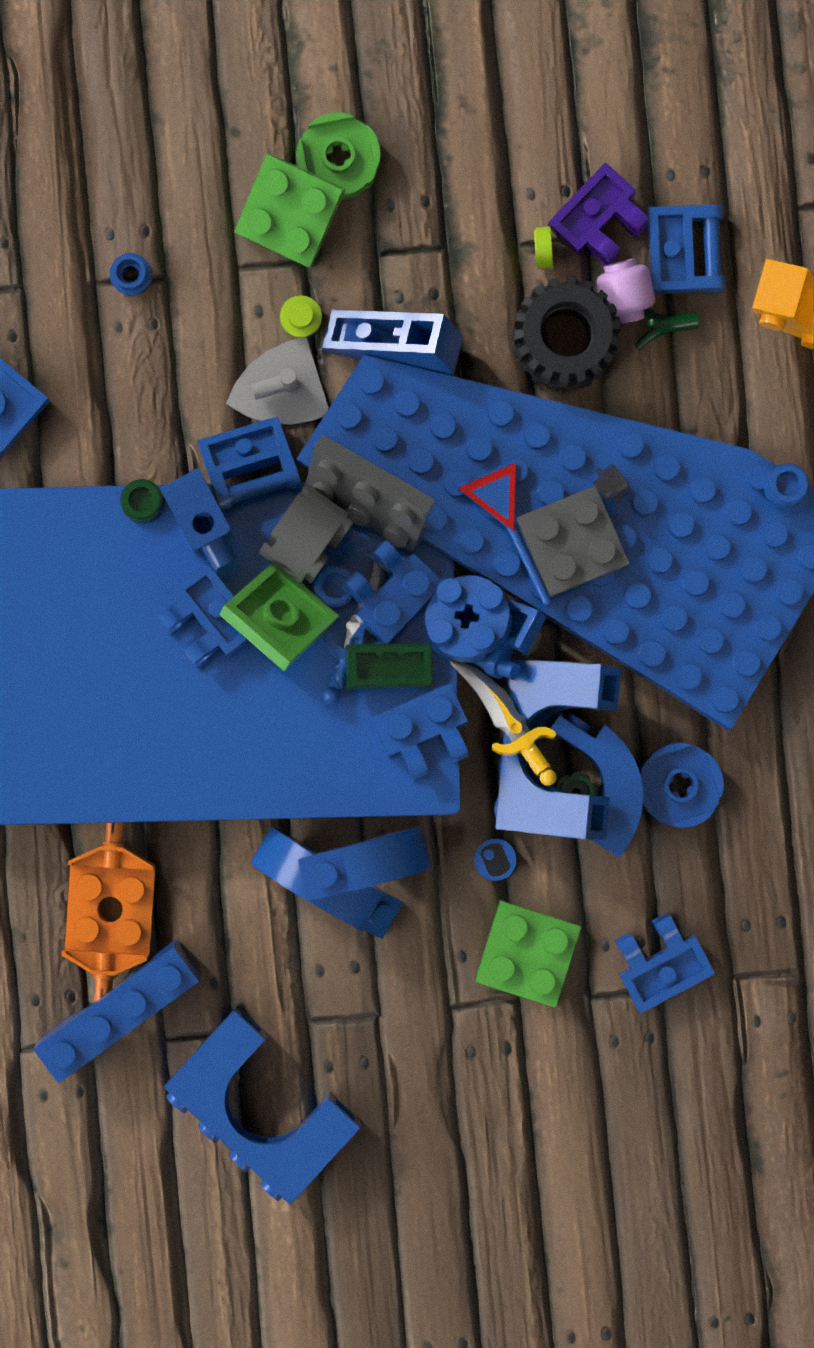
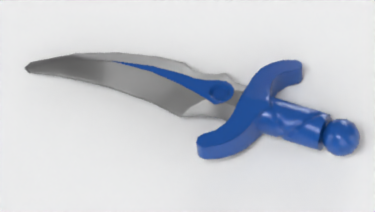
M374 561L368 582L376 592L386 581L385 570ZM358 604L354 614L362 607L360 604ZM353 615L346 624L347 634L342 647L335 642L332 632L328 631L325 634L326 647L330 654L337 659L334 671L327 683L328 688L323 692V699L329 704H334L339 700V692L343 691L346 684L345 646L370 644L371 633Z

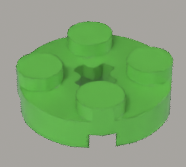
M334 112L316 118L308 126L309 129L298 142L296 151L298 167L344 188L345 192L341 200L355 197L365 189L370 188L375 182L376 174L380 167V146L374 131L368 125L366 126L363 122L356 120L355 116L348 113ZM336 146H341L343 153L350 152L351 155L342 166H336L335 162L327 160L328 156L333 155V148Z

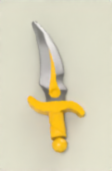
M451 660L450 665L465 678L489 712L494 726L504 731L512 742L509 744L493 743L492 750L504 756H513L521 753L536 776L540 775L541 783L546 786L553 785L557 779L556 773L549 769L551 767L535 742L540 738L555 739L556 732L547 727H537L530 731L526 724V717L516 711L513 700L492 678L473 666Z

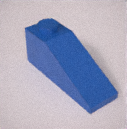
M331 310L322 349L325 352L359 360L365 354L425 370L454 375L463 335L445 314Z

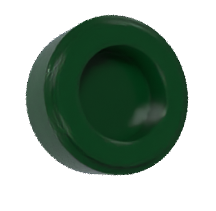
M146 479L134 480L126 485L121 493V507L126 516L135 523L147 524L153 522L161 515L164 509L163 494L152 481Z

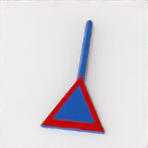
M516 463L459 487L458 490L507 528L543 604L546 606L550 605L551 599L514 525Z

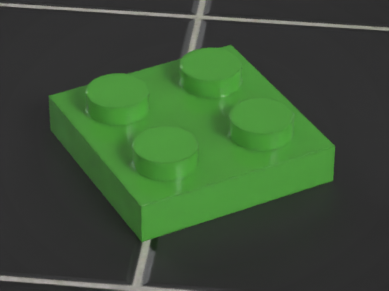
M267 153L234 232L311 268L345 189L271 153Z
M274 563L269 565L228 601L219 614L283 671L290 667L325 634L339 617L336 612L306 586Z
M500 900L474 981L556 1008L581 926Z

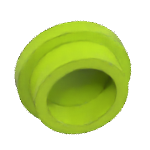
M298 295L288 299L283 304L280 311V321L283 329L289 335L296 338H306L313 335L319 329L322 322V313L315 300L308 296Z

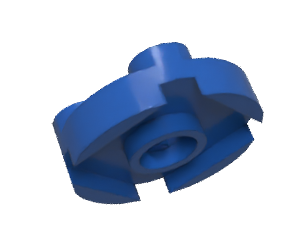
M472 575L460 576L455 579L447 578L438 585L436 593L428 602L425 613V626L429 638L444 655L460 662H476L486 658V654L492 652L496 647L499 649L506 642L512 627V611L502 590L490 580ZM468 609H473L474 614L479 616L478 622H471L469 628H463L461 620L458 619L460 614L465 613Z
M687 743L664 745L652 752L640 766L639 771L643 786V807L647 813L660 823L678 828L698 825L712 815L719 803V799L722 797L724 780L717 761L710 754L694 745ZM676 773H680L682 778H690L692 785L686 788L687 795L684 797H680L677 792H670L669 784L674 782L673 775Z

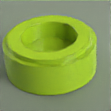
M551 226L536 227L534 229L536 267L539 270L554 269Z

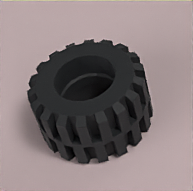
M567 277L566 282L559 283L558 278L549 280L548 285L542 287L541 284L533 289L532 295L529 298L526 296L521 303L512 331L513 353L515 358H518L520 361V369L524 374L529 372L532 375L531 381L537 385L543 382L548 385L547 389L556 391L557 387L564 388V392L574 391L577 386H581L583 389L591 385L594 379H599L613 360L620 342L618 337L621 331V323L615 317L618 311L614 303L608 306L605 305L608 295L602 289L598 293L592 290L593 283L585 280L584 285L576 284L575 277ZM560 314L578 318L589 331L590 344L588 348L576 356L566 357L555 354L542 340L541 328L544 322Z

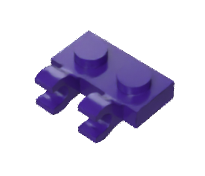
M605 162L548 222V226H551V231L577 255L587 246L595 258L602 265L606 266L612 264L619 257L618 252L620 248L601 232L602 229L616 217L626 231L637 238L648 226L646 222L649 220V217L630 202L635 196L636 189Z

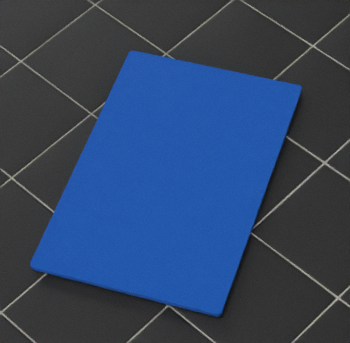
M301 482L300 488L291 491L287 487L234 503L232 504V509L222 511L232 530V535L226 537V540L236 560L214 572L234 596L272 564V562L258 553L263 544L269 541L271 532L297 495L302 492L306 482ZM225 483V484H226V487L228 488V487H231V486H234V485H238V484H241V483ZM207 484L215 498L212 485ZM126 486L0 489V825L455 815L460 809L459 761L452 764L441 737L418 746L429 774L413 781L401 754L389 759L372 721V717L449 683H451L457 696V670L450 665V661L453 659L444 655L431 641L425 626V613L429 600L388 644L432 643L434 686L431 688L346 689L345 684L343 691L339 692V700L334 704H329L323 699V692L328 688L327 683L334 671L337 659L330 654L326 647L325 634L285 671L278 667L250 641L228 658L218 649L205 663L195 668L186 657L184 650L206 634V631L194 616L170 636L161 626L160 620L157 617L180 600L174 593V588L207 563L211 567L203 550L194 554L165 498L164 509L161 515L153 522L139 524L130 520L121 507L120 497ZM201 518L195 523L201 534H206L213 528L208 518ZM353 523L336 549L327 545L322 552L329 557L322 569L329 565H342L353 574L358 571L369 581L374 560L369 555L380 543L383 544L386 540L382 535L370 528ZM421 541L413 553L404 548L394 547L404 561L414 553L442 581L447 578L454 579V560L425 542ZM385 571L387 580L390 577V575ZM303 579L301 583L315 594V579L312 583ZM353 600L344 608L332 609L339 617L328 631L332 632L335 642L341 647L346 639V624L359 604L356 600ZM371 634L370 644H381Z

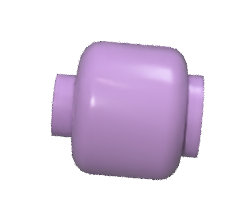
M636 258L604 266L605 273L598 277L597 288L598 292L602 289L608 295L605 305L608 306L614 303L618 311L616 316H619L621 324L645 318L644 310L650 308L655 303V294L648 267L643 264H637Z

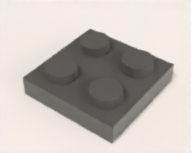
M596 486L521 515L515 520L550 598L629 565Z

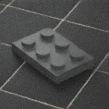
M322 435L314 447L305 485L308 484L331 502L348 512L349 515L347 517L354 524L362 527L366 526L382 535L392 546L404 548L413 553L421 542V536L425 531L436 500Z

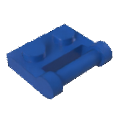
M723 206L649 207L647 211L649 217V259L654 294L693 292L714 294L725 292L727 286L726 277L722 276L719 223L724 220ZM692 222L703 223L705 276H694Z
M278 416L197 440L216 501L221 511L232 509V504L279 489L287 487L291 491L301 487L300 477ZM280 463L282 469L280 472L226 487L225 479Z

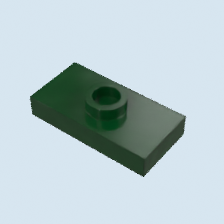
M432 643L355 644L345 646L346 689L431 688L434 686Z

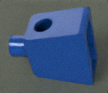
M199 468L160 488L194 554L203 550L214 571L236 560L226 540V537L232 535V530ZM201 518H208L213 526L212 530L206 534L199 533L195 525Z

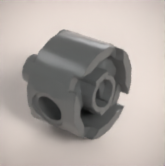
M306 484L302 492L297 495L270 534L271 538L267 543L263 544L258 554L285 570L298 582L301 583L305 579L312 583L329 558L322 552L327 545L336 549L354 522L347 518L348 512Z

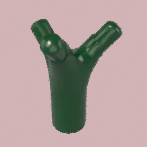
M645 309L644 315L649 318L647 324L652 328L635 343V347L641 350L648 342L667 333L698 329V314L694 312L664 315L650 309Z

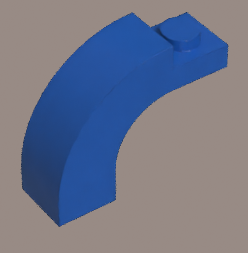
M569 714L566 719L560 715L556 716L549 728L556 732L558 738L591 760L600 777L601 796L610 797L606 840L592 841L620 858L631 842L642 814L643 786L637 763L623 740L606 725H601L592 737L587 734L591 727L576 716Z
M422 825L393 831L356 844L298 858L308 902L383 884L432 867Z
M271 826L250 864L280 885L308 901L298 858L317 854V852L301 841ZM376 886L309 901L341 921L361 931L365 930L383 939L404 903Z

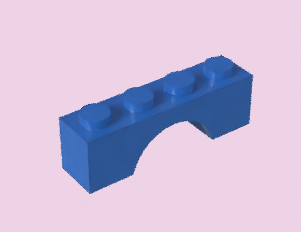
M176 939L145 961L130 976L85 1009L72 1014L39 1038L33 1050L59 1084L197 984L202 972Z

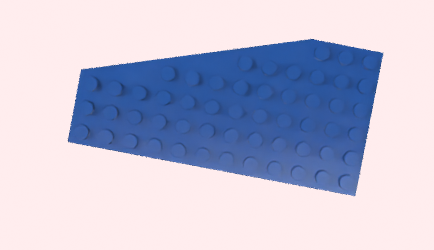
M364 354L296 459L297 464L309 470L314 447L322 435L432 497L436 501L425 531L421 536V541L479 577L490 580L502 591L524 605L539 610L553 623L727 731L733 728L814 592V488L809 486L806 497L794 507L781 508L775 506L765 495L764 482L767 475L777 465L750 449ZM516 463L514 525L525 545L515 521L517 517L596 486L629 565L550 598V605L546 606L543 604L507 528L460 492L458 488Z

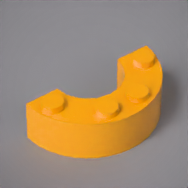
M766 259L752 306L753 312L760 318L759 325L801 338L802 346L814 350V275L811 274L808 268Z

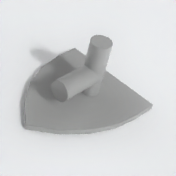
M307 337L282 343L267 350L254 360L236 381L226 405L246 417L258 421L278 416L281 425H295L323 418L329 408Z

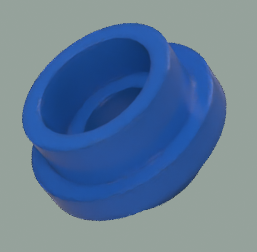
M127 253L119 256L111 265L110 280L114 288L121 294L136 296L146 291L152 280V270L145 258L138 254ZM130 269H135L139 272V276L134 282L124 280L125 273Z

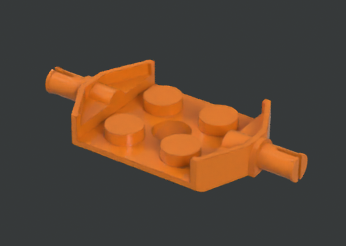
M106 823L103 845L68 861V865H70L66 936L65 949L61 955L94 975L96 980L93 1003L112 990L113 979L116 978L117 974L150 959L156 865L125 846L126 842H122L123 823ZM106 897H114L122 904V914L115 921L105 919L100 913V904Z

